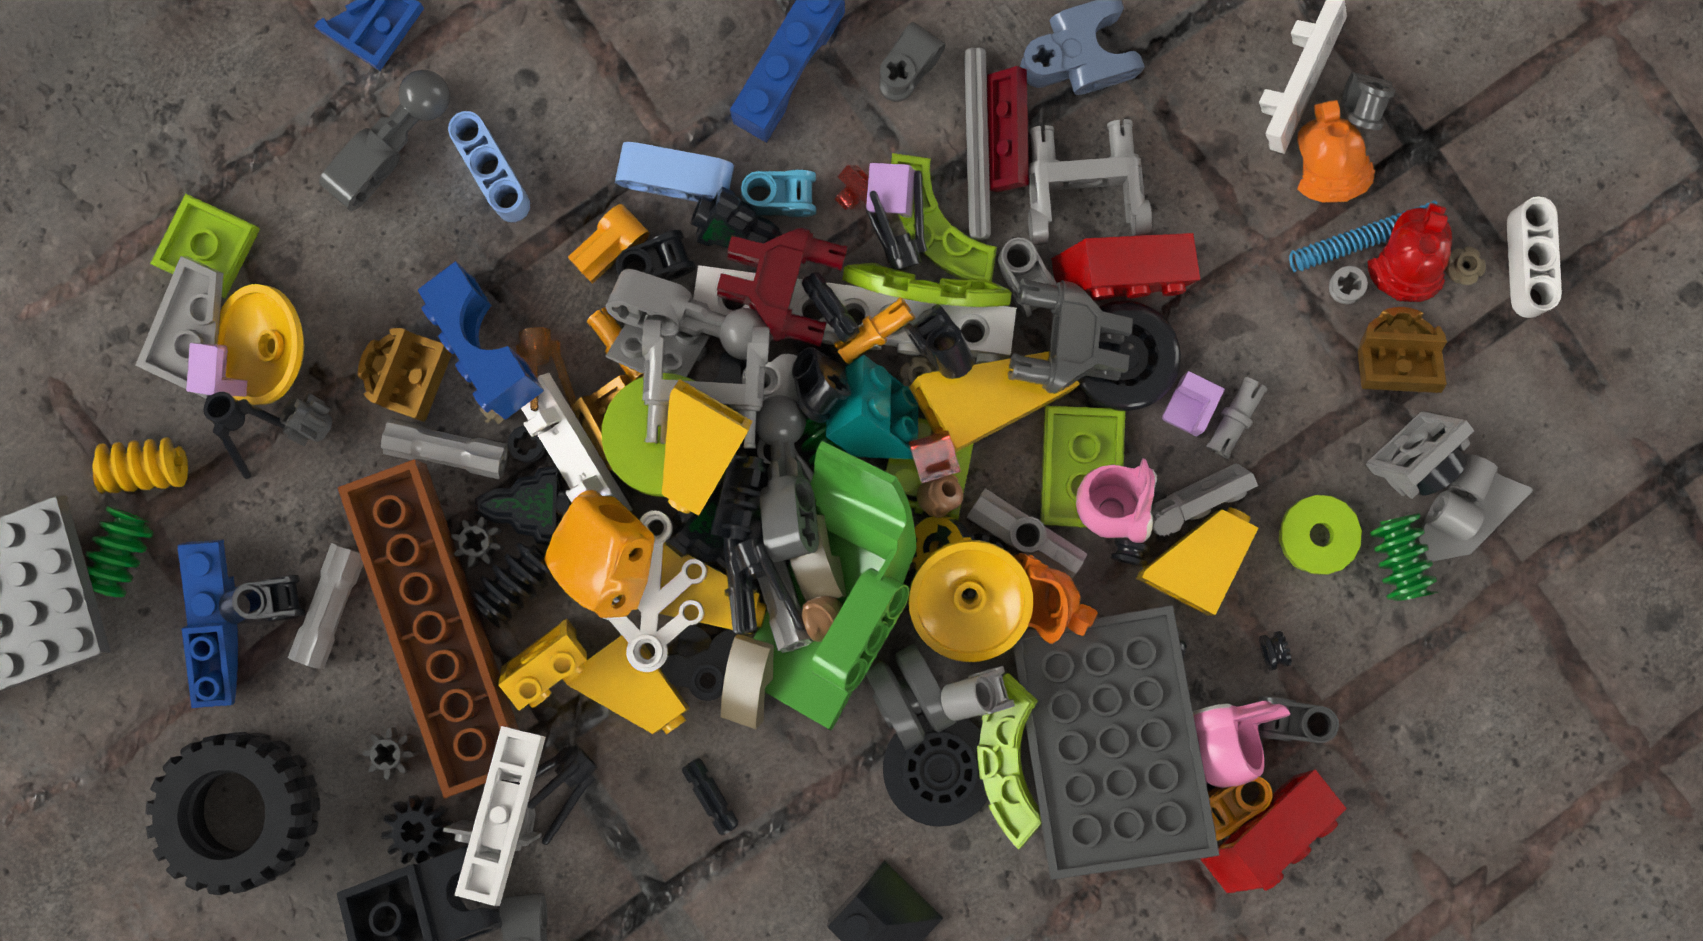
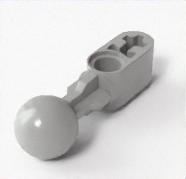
M626 269L620 273L606 304V310L613 318L642 329L644 320H661V335L675 336L678 332L683 331L692 335L706 333L718 337L725 351L740 360H747L748 342L752 343L753 326L767 327L754 309L740 308L726 316L711 311L706 303L692 299L691 293L682 285L633 269Z

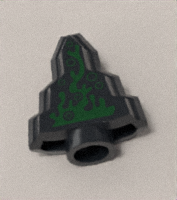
M722 187L714 198L702 194L696 204L690 225L698 227L696 231L697 243L706 246L716 244L728 248L731 236L764 244L783 235L773 222L756 215L749 204L741 201L735 196L733 191Z
M557 466L538 468L534 476L518 478L511 488L493 489L475 498L474 513L493 523L511 524L517 534L533 536L537 544L549 545L552 535L571 505V501L566 495L568 490H563L561 473Z
M716 491L711 494L699 516L693 512L686 514L678 511L671 518L678 528L668 539L666 545L680 557L690 555L705 564H714L727 575L723 537L711 534L720 494Z

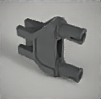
M1026 278L1021 279L1017 294H1021V296H1017V304L1051 309L1053 314L1050 352L1047 361L1014 353L1009 364V369H1013V371L1008 372L1009 380L1015 379L1041 384L1048 393L1056 394L1084 376L1118 381L1121 373L1128 371L1130 355L1100 349L1099 341L1122 344L1124 336L1132 334L1133 318L1103 312L1092 298L1073 282L1062 280L1056 285L1031 281Z

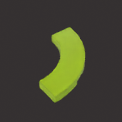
M892 153L891 164L910 165L915 171H921L924 239L928 250L923 252V254L945 272L961 280L986 279L992 282L997 247L968 237L955 226L953 227L944 217L932 190L930 179L931 159ZM913 200L912 218H906L900 214L898 216L906 232L910 233L912 240H915V207Z
M877 263L847 265L843 269V281L870 291L898 298L902 297L907 300L967 307L1010 306L1012 292L1009 289L986 279L957 280L941 278L938 284L927 280H915V274L891 269Z
M1007 673L1002 678L1008 698L1014 701L1015 706L982 716L981 720L983 723L980 744L977 746L979 777L983 779L985 791L990 801L989 808L1005 835L1019 850L1024 847L1042 826L1039 806L1027 787L1021 765L1023 730L1038 700L1014 677Z

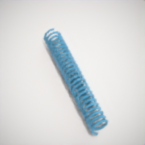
M1432 201L1431 203L1437 205L1438 202H1437V201ZM1430 203L1415 208H1427ZM1398 213L1396 216L1392 215L1390 218L1380 219L1379 222L1374 221L1373 224L1369 223L1367 226L1363 225L1361 228L1351 229L1349 233L1344 232L1343 235L1338 234L1337 237L1327 238L1326 241L1321 240L1320 243L1315 242L1314 245L1309 244L1308 247L1304 246L1302 249L1292 250L1289 255L1290 266L1293 272L1297 271L1293 262V254H1295L1298 269L1303 272L1304 268L1309 270L1310 265L1315 267L1316 263L1321 265L1322 261L1327 263L1328 259L1333 261L1334 257L1336 259H1339L1340 255L1345 257L1346 253L1348 255L1352 251L1356 253L1357 249L1362 251L1363 247L1368 249L1369 245L1373 247L1375 243L1378 245L1381 241L1385 243L1387 239H1390L1394 225L1402 214Z

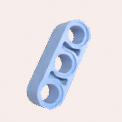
M471 111L457 113L449 122L448 132L450 138L488 203L503 220L507 222L522 220L530 210V200L491 132L477 114ZM472 127L479 128L478 134L473 140H462V136L467 129ZM487 161H498V166L493 173H481V169ZM506 194H518L517 201L513 206L509 208L501 207V200Z
M624 142L615 183L627 189L698 202L702 194L714 198L722 187L730 189L734 165L727 160L636 142Z

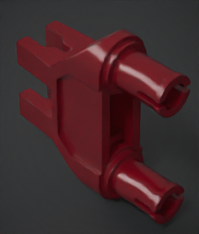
M807 228L789 231L764 244L731 236L727 260L757 268L754 281L721 273L717 286V296L748 305L750 309L756 310L766 326L769 327V334L774 341L780 342V339L784 340L785 337H789L820 347L827 322L793 314V309L789 308L801 264L810 261L841 271L848 246L814 238V233H811L810 229Z

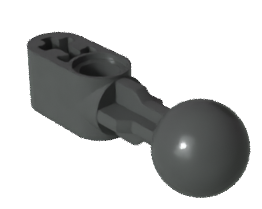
M416 70L408 74L402 80L399 87L400 105L390 117L380 118L371 129L365 128L359 131L321 174L319 184L348 210L354 211L361 207L395 169L400 160L398 152L408 142V132L419 120H434L447 110L450 102L449 87L445 80L437 73L430 70Z
M783 395L772 396L763 401L761 411L756 412L755 430L758 437L769 445L771 450L772 462L767 469V486H764L760 492V509L765 550L774 562L814 553L819 546L814 492L809 481L802 475L801 462L795 458L794 443L804 433L806 417L796 400Z

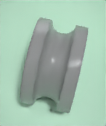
M1345 266L1335 272L1329 281L1328 288L1334 300L1348 305L1355 303L1364 295L1367 290L1368 281L1364 272L1359 268ZM1347 276L1355 279L1353 285H1358V290L1353 289L1349 294L1341 292L1343 285L1338 286V280L1344 281Z

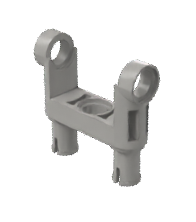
M1123 119V125H1120V120H1114L1107 124L1111 157L1060 162L1056 160L1054 127L1045 125L1042 136L1041 126L1029 129L1032 163L1029 164L1028 168L1031 209L1028 212L1030 241L1033 244L1048 243V222L1052 221L1049 191L1123 185L1126 223H1130L1132 235L1142 236L1151 234V206L1149 200H1145L1141 158H1139L1138 154L1134 153L1132 120Z
M644 320L642 357H645L642 401H644V405L648 406L645 442L657 443L658 427L661 426L660 443L666 444L669 396L678 380H663L665 341L664 337H661V320ZM753 326L752 343L748 342L746 384L684 381L753 421L745 436L744 448H756V412H760L763 407L765 364L768 363L769 327Z

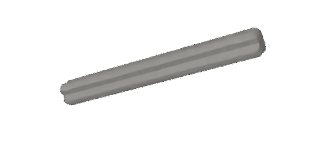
M968 48L964 55L969 237L978 241L987 240L991 235L986 51L983 48Z

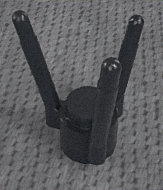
M915 171V240L911 239L910 233L895 237L877 192L871 191L869 194L876 214L869 212L867 209L866 213L885 251L887 262L890 263L891 269L895 270L905 269L922 263L920 253L928 251L924 239L921 171Z
M217 392L209 395L204 404V415L214 424L213 433L221 439L245 479H249L251 473L229 436V432L238 430L243 426L246 414H251L283 429L285 425L281 424L279 417L253 406L246 399L237 401L227 392Z
M752 538L736 545L733 548L736 559L729 561L728 564L733 577L737 633L743 634L745 632L742 574H746L749 580L767 575L779 600L784 602L797 628L803 630L805 628L803 620L777 572L773 560L765 550L763 538Z
M577 744L570 750L567 747L563 748L555 757L538 766L535 778L559 765L555 769L557 776L528 802L527 806L530 809L536 807L563 782L570 788L574 784H578L543 837L542 844L544 845L550 843L585 789L596 780L591 774L598 768L597 765Z

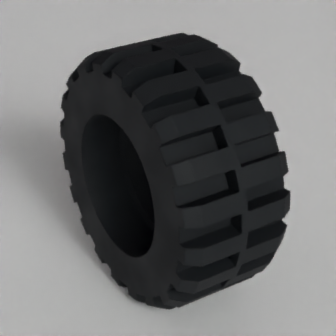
M234 732L213 735L183 747L180 750L181 756L171 757L163 765V771L167 774L155 777L150 788L152 792L156 793L155 800H150L146 803L145 814L152 815L153 825L146 826L148 839L153 837L156 839L158 847L152 851L157 860L166 859L169 862L170 866L166 868V872L174 879L187 877L185 886L195 891L207 888L208 894L223 895L228 892L233 894L246 892L276 880V877L292 869L296 865L295 859L304 856L309 849L310 843L306 840L308 836L316 834L319 823L317 820H312V814L314 811L320 810V798H312L310 788L317 786L313 774L305 776L302 768L307 765L300 755L291 756L289 754L291 746L281 740L271 741L270 735L262 733L247 734V732ZM226 773H239L253 782L260 791L265 805L263 830L254 845L245 850L235 851L220 844L209 832L204 818V802L207 792L213 782L219 776Z

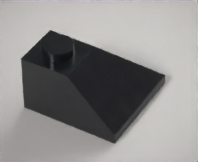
M884 860L828 919L827 927L841 941H923L940 923L943 917Z

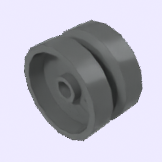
M915 644L896 653L895 662L903 679L897 681L889 665L883 661L871 666L866 673V677L875 692L872 695L888 727L890 729L894 728L905 750L924 741L925 732L916 716L919 713H923L931 729L937 732L957 723V721L949 719L945 714L941 703V689Z

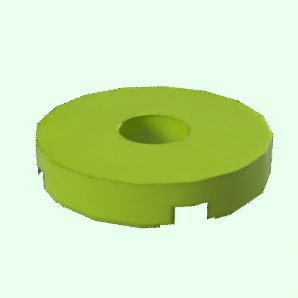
M1314 495L1297 501L1285 512L1281 523V530H1279V543L1284 556L1294 567L1310 574L1328 575L1343 570L1355 559L1361 546L1362 529L1357 515L1345 502L1333 496ZM1315 524H1322L1329 531L1330 538L1325 546L1315 545L1310 538V531Z

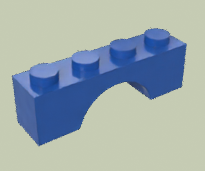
M845 0L795 1L730 109L734 125L762 141L768 142L787 110L791 94L804 68L814 53L822 45H826L845 14Z
M456 261L418 289L425 302V305L421 307L422 311L433 325L440 327L442 333L438 337L441 343L451 354H456L459 361L455 366L467 382H473L477 390L472 394L484 411L488 413L493 410L506 420L544 392L527 362L510 347L506 346L495 350L481 349L479 330L484 316L492 305L475 278Z

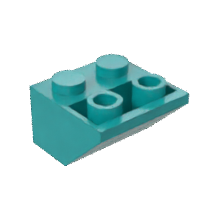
M865 355L845 366L851 395L846 400H840L829 412L830 418L826 423V437L854 457L913 459L918 456V403L909 386L903 385L890 375L883 366L877 365Z

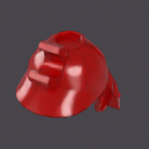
M1430 203L1427 208L1409 209L1397 219L1389 242L1380 252L1379 257L1367 261L1370 278L1379 290L1397 301L1423 302L1434 297L1443 288L1446 281L1443 272L1451 256L1452 231L1447 221L1448 216L1444 215L1446 207Z

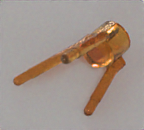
M544 327L526 328L519 331L520 344L516 345V353L527 362L537 380L538 365L549 363V356H552L570 407H572L576 402V398L560 353V341L551 340V330ZM539 395L530 401V408L533 412L539 408Z

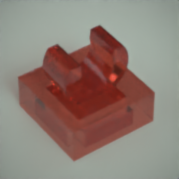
M847 165L837 176L846 187L834 200L845 210H853L861 200L867 204L869 176L858 165Z
M949 430L909 442L921 483L961 472Z

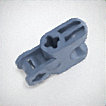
M1095 0L1063 10L1051 17L1049 21L1053 34L1032 40L1025 49L1020 67L1027 69V84L1041 88L1070 79L1074 94L1083 95L1136 78L1145 68L1140 54L1136 51L1121 54L1109 53L1101 48L1096 39V32L1117 22L1124 10L1122 0ZM1039 58L1041 62L1035 63V59ZM1042 63H1049L1047 67H1043Z

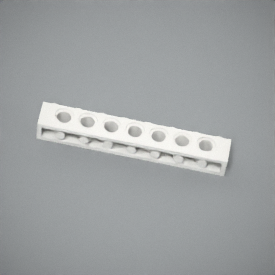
M698 265L693 299L706 303L711 311L726 316L732 310L725 307V298L717 296V286L721 273L754 281L756 274ZM797 279L789 307L793 309V314L803 316V311L808 305L814 304V301L804 291L802 286L803 279ZM826 283L847 311L857 309L863 313L865 318L869 315L873 318L898 299V297L877 293L857 286ZM904 299L911 308V312L915 315V319L908 323L914 325L932 313V307L936 304ZM939 304L960 330L966 325H975L982 331L983 338L980 341L974 343L966 341L973 357H977L976 363L981 364L1009 359L1017 308L1007 306L967 307ZM744 305L742 308H749V306ZM822 317V318H821L820 320H818V321H822V322H823V321H826V320H825L824 317ZM828 322L822 343L834 345L840 339ZM904 326L899 331L886 337L887 342L883 344L898 347L897 352L901 354L921 355L908 337ZM876 344L869 350H881L882 346Z

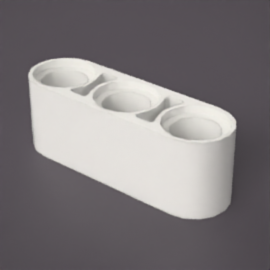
M1537 196L1530 198L1515 208L1507 218L1511 304L1517 314L1526 318L1537 317L1558 305L1562 294L1556 207L1547 198ZM1526 211L1535 215L1537 226H1533L1528 222ZM1528 250H1532L1538 255L1540 260L1539 266L1530 261ZM1531 289H1535L1541 295V305L1536 304L1531 299Z

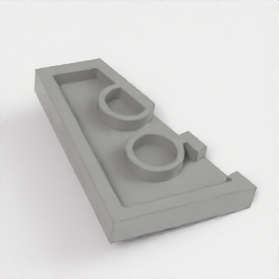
M180 256L135 366L186 389L190 343L218 344L223 284L222 272L190 257ZM195 393L204 398H207L209 396L206 394Z

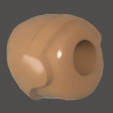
M938 473L927 478L919 486L917 501L922 510L930 516L941 518L960 506L963 501V490L956 476L949 473Z
M820 596L803 604L801 617L804 627L813 641L822 642L843 605L836 598Z

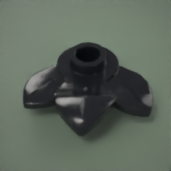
M689 625L679 635L678 654L667 656L665 663L661 666L663 674L674 686L688 687L691 693L700 700L712 701L722 696L727 662L736 635L731 629H728L712 640L710 635L701 628ZM708 672L712 673L716 678L715 685L709 689L701 684L702 675Z

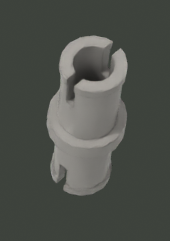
M1244 377L1243 383L1230 406L1223 408L1221 412L1223 419L1210 442L1207 443V449L1210 451L1215 450V454L1223 458H1230V454L1244 429H1249L1253 421L1250 418L1264 393L1267 392L1266 386L1263 384L1258 386V381Z

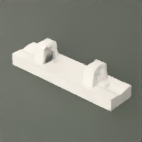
M1326 0L1316 23L1296 21L1291 31L1292 42L1295 45L1304 47V50L1284 93L1265 89L1259 101L1262 113L1273 116L1266 131L1270 150L1285 154L1347 18L1345 0Z
M550 373L537 377L544 392L521 408L528 419L523 424L531 436L538 435L568 484L570 490L566 491V495L571 503L582 492L595 490L602 496L617 498L629 511H632L633 509ZM559 422L553 428H551L550 425Z
M501 726L455 896L493 906H500L546 737ZM502 780H507V781H512V782H519L520 784L518 785V784H514V783H510V782H506V781H502Z

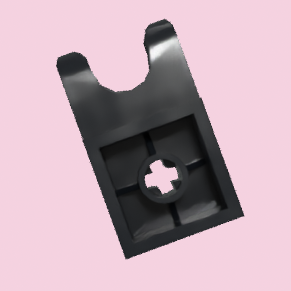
M468 846L419 864L408 865L336 893L348 941H469L500 929L502 921L498 909L481 907L469 910L464 905L461 897L455 896Z

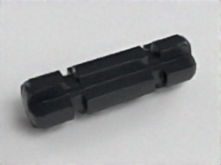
M818 272L811 273L802 280V286L809 298L814 301L815 306L830 327L835 330L834 332L841 342L846 343L852 340V338L857 337L860 330L852 316L847 313L846 308L833 290L827 286V282Z
M700 758L695 759L682 768V773L688 783L692 782L695 786L692 789L707 815L714 818L712 823L720 835H725L738 826V820L733 811H728L726 808L728 803L714 779L707 776L708 769Z

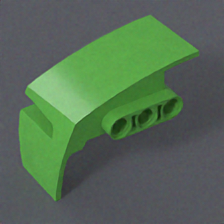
M822 441L817 448L814 475L810 484L815 497L816 515H824L831 556H840L847 596L837 599L843 606L822 642L813 641L807 646L790 652L782 653L778 651L769 623L770 616L768 610L764 616L762 627L758 628L753 639L774 645L773 680L765 687V693L832 731L852 692L862 682L908 601L909 587L903 584L912 563L917 545L910 504L897 477ZM790 562L788 570L800 607L803 609L802 606L806 603V600L798 585Z

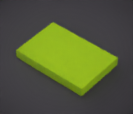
M1044 407L1040 521L1044 526L1087 528L1077 513L1076 495L1078 487L1084 477L1094 469L1108 465L1124 467L1125 411L1109 408Z

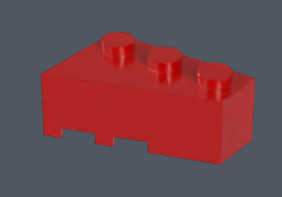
M1194 233L1085 238L1051 258L1056 283L1062 280L1073 282L1081 287L1093 301L1122 296L1140 298L1154 292H1162V296H1174L1185 293L1187 286L1200 280Z
M1316 769L1296 774L1272 793V801L1264 811L1246 821L1241 827L1230 834V837L1218 847L1220 856L1201 858L1200 860L1226 893L1260 888L1267 891L1284 878L1282 871L1290 863H1298L1311 852L1312 849L1309 845L1317 837H1325L1338 826L1339 823L1336 819L1347 808Z

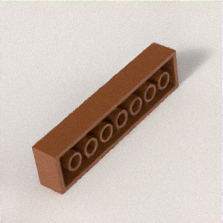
M413 459L337 487L445 799L485 784L501 726L519 730L509 699L498 685L500 673L477 607L469 594V585L459 557L454 555L456 547L451 538L452 536L427 464Z

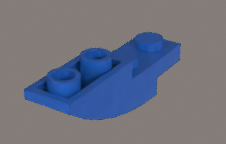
M224 539L184 542L177 545L187 618V626L182 628L191 708L233 705L235 703L237 687L238 627L237 624L227 622L219 611L221 596L226 591L235 588L234 576L228 577Z

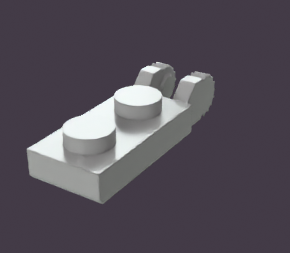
M1235 463L1168 495L1152 506V529L1159 536H1169L1171 532L1175 533L1181 529L1184 520L1202 518L1211 512V508L1223 502L1229 503L1242 499L1246 496L1247 491L1258 486L1254 474Z

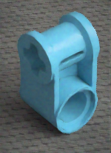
M808 170L752 172L742 181V201L749 204L751 209L759 216H813L816 214V206L812 204V183L816 181V173ZM761 186L766 188L770 195L763 201H755L750 198L748 193L752 188ZM797 188H800V200L797 199Z

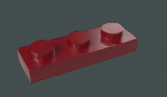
M1014 66L987 75L990 190L995 192L1029 185L1027 69Z

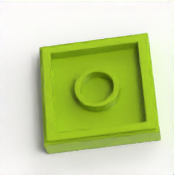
M185 194L150 264L173 275L180 256H187L223 273L222 298L225 299L260 228Z

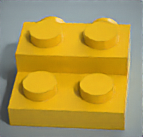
M567 618L501 667L498 685L519 711L528 704L531 708L536 707L551 694L549 688L561 679L565 683L571 681L585 669L583 663L587 661V652L577 640L576 629Z

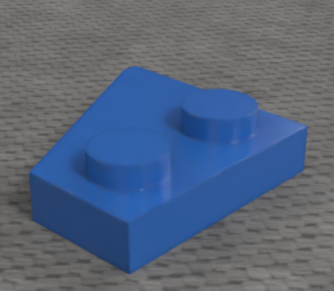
M355 0L345 6L347 10L328 21L322 18L314 26L319 32L381 71L420 16L424 7L417 0Z

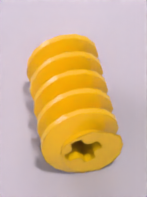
M168 437L161 439L159 450L153 439H147L144 442L143 451L141 445L136 440L128 443L127 452L121 442H115L112 445L111 453L107 445L103 443L98 444L95 449V457L92 464L93 480L97 491L101 494L105 492L119 493L122 490L134 492L138 488L141 490H151L154 487L166 489L170 485L182 487L186 483L188 477L186 453L181 446L174 448L171 439Z

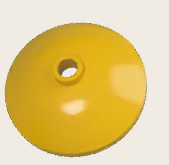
M260 284L244 286L235 291L220 310L218 345H226L228 348L226 377L248 381L246 397H233L238 401L246 399L252 405L273 403L284 396L290 389L300 371L304 355L302 324L291 301L285 294L274 287Z
M963 540L939 548L920 565L910 586L909 611L917 633L932 650L952 660L980 662L1003 654L1022 637L1029 625L1033 611V592L1024 568L1008 551L985 541ZM967 588H972L976 590L977 594L973 599L967 600L962 597V592Z

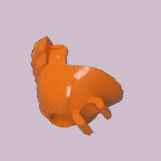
M1338 101L1315 104L1316 119L1307 122L1298 132L1297 141L1303 157V179L1300 180L1297 190L1309 199L1322 203L1347 202L1367 192L1373 184L1375 174L1373 162H1370L1369 155L1366 156L1365 142L1360 130L1347 119L1340 118Z
M1023 553L1014 555L1024 568L1033 592V611L1028 626L1036 629L1043 640L1051 644L1060 639L1066 627L1072 632L1084 636L1088 627L1093 625L1098 612L1090 606L1080 604V592L1077 590L1072 578L1062 571L1048 567V565L1042 563L1033 555Z

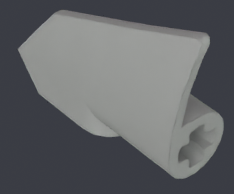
M1464 454L1467 462L1464 471L1448 486L1446 491L1440 493L1434 500L1421 527L1424 529L1425 534L1416 539L1417 543L1428 544L1429 550L1423 553L1424 558L1433 562L1472 554L1532 493L1533 489L1498 474V467L1491 461L1477 455Z

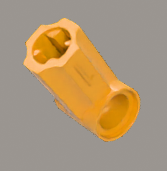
M618 204L602 217L597 225V230L571 253L568 259L593 284L616 263L618 255L623 250L646 242L650 232L623 204Z

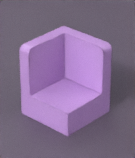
M870 163L867 210L876 213L869 195L871 191H876L885 213L900 214L903 217L912 218L915 170L910 165Z
M190 343L186 391L206 395L227 392L232 396L246 397L248 381L226 377L228 352L226 345Z
M1188 371L1180 378L1162 419L1197 437L1205 431L1225 389Z

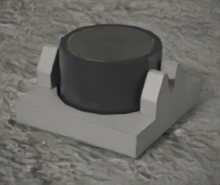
M1421 411L1367 461L1366 465L1374 475L1384 477L1401 496L1407 494L1409 498L1413 499L1417 494L1422 496L1433 494L1450 485L1464 471L1467 462L1466 457L1461 451H1464L1470 445L1468 436L1474 430L1467 420Z

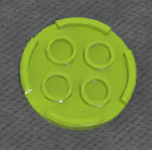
M663 373V380L681 379L682 381H694L681 375ZM640 377L621 389L610 402L602 423V446L610 467L622 481L641 493L665 497L662 495L666 444L660 443L661 426L658 427L657 443L645 442L648 406L644 405V401H642L643 377Z

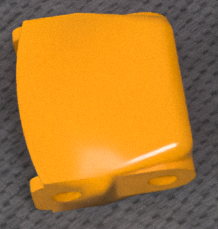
M587 490L579 494L572 501L552 535L544 561L558 584L577 603L591 611H595L600 618L625 617L632 610H637L647 585L655 537L617 498L602 496L595 490ZM618 595H622L620 601L612 605L613 599Z

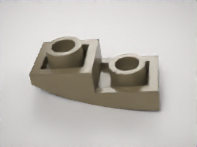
M816 515L819 535L817 551L790 559L793 572L806 602L820 596H830L836 599L847 596L840 556H831L824 515Z
M737 634L734 637L724 677L721 718L753 729H757L763 723L765 687L773 680L774 645L741 634Z

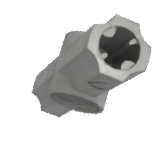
M986 488L966 517L977 526L1009 545L1014 552L1033 555L1042 563L1048 565V567L1062 571L1070 578L1076 575L1087 556L1086 552L1046 528L1039 519L1029 517ZM1028 525L1035 530L1037 540L1033 546L1025 547L1017 541L1016 531L1019 526Z

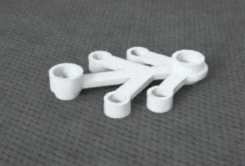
M649 511L640 519L648 529L654 521H661L664 525L663 532L658 536H654L655 542L648 581L638 605V609L641 612L640 630L627 616L603 618L609 620L627 640V659L635 669L642 672H652L659 669L667 659V645L689 625L700 623L705 614L701 603L694 600L685 601L679 608V614L657 631L658 614L692 584L703 582L707 576L706 565L698 559H690L684 563L682 571L660 590L663 544L670 538L673 531L670 518L660 511ZM692 564H698L702 568V574L697 579H690L687 575V569ZM615 597L613 601L618 603L620 599ZM688 605H695L699 609V615L695 620L690 621L684 615V610ZM646 643L652 644L655 648V654L651 659L643 658L640 653L641 647Z

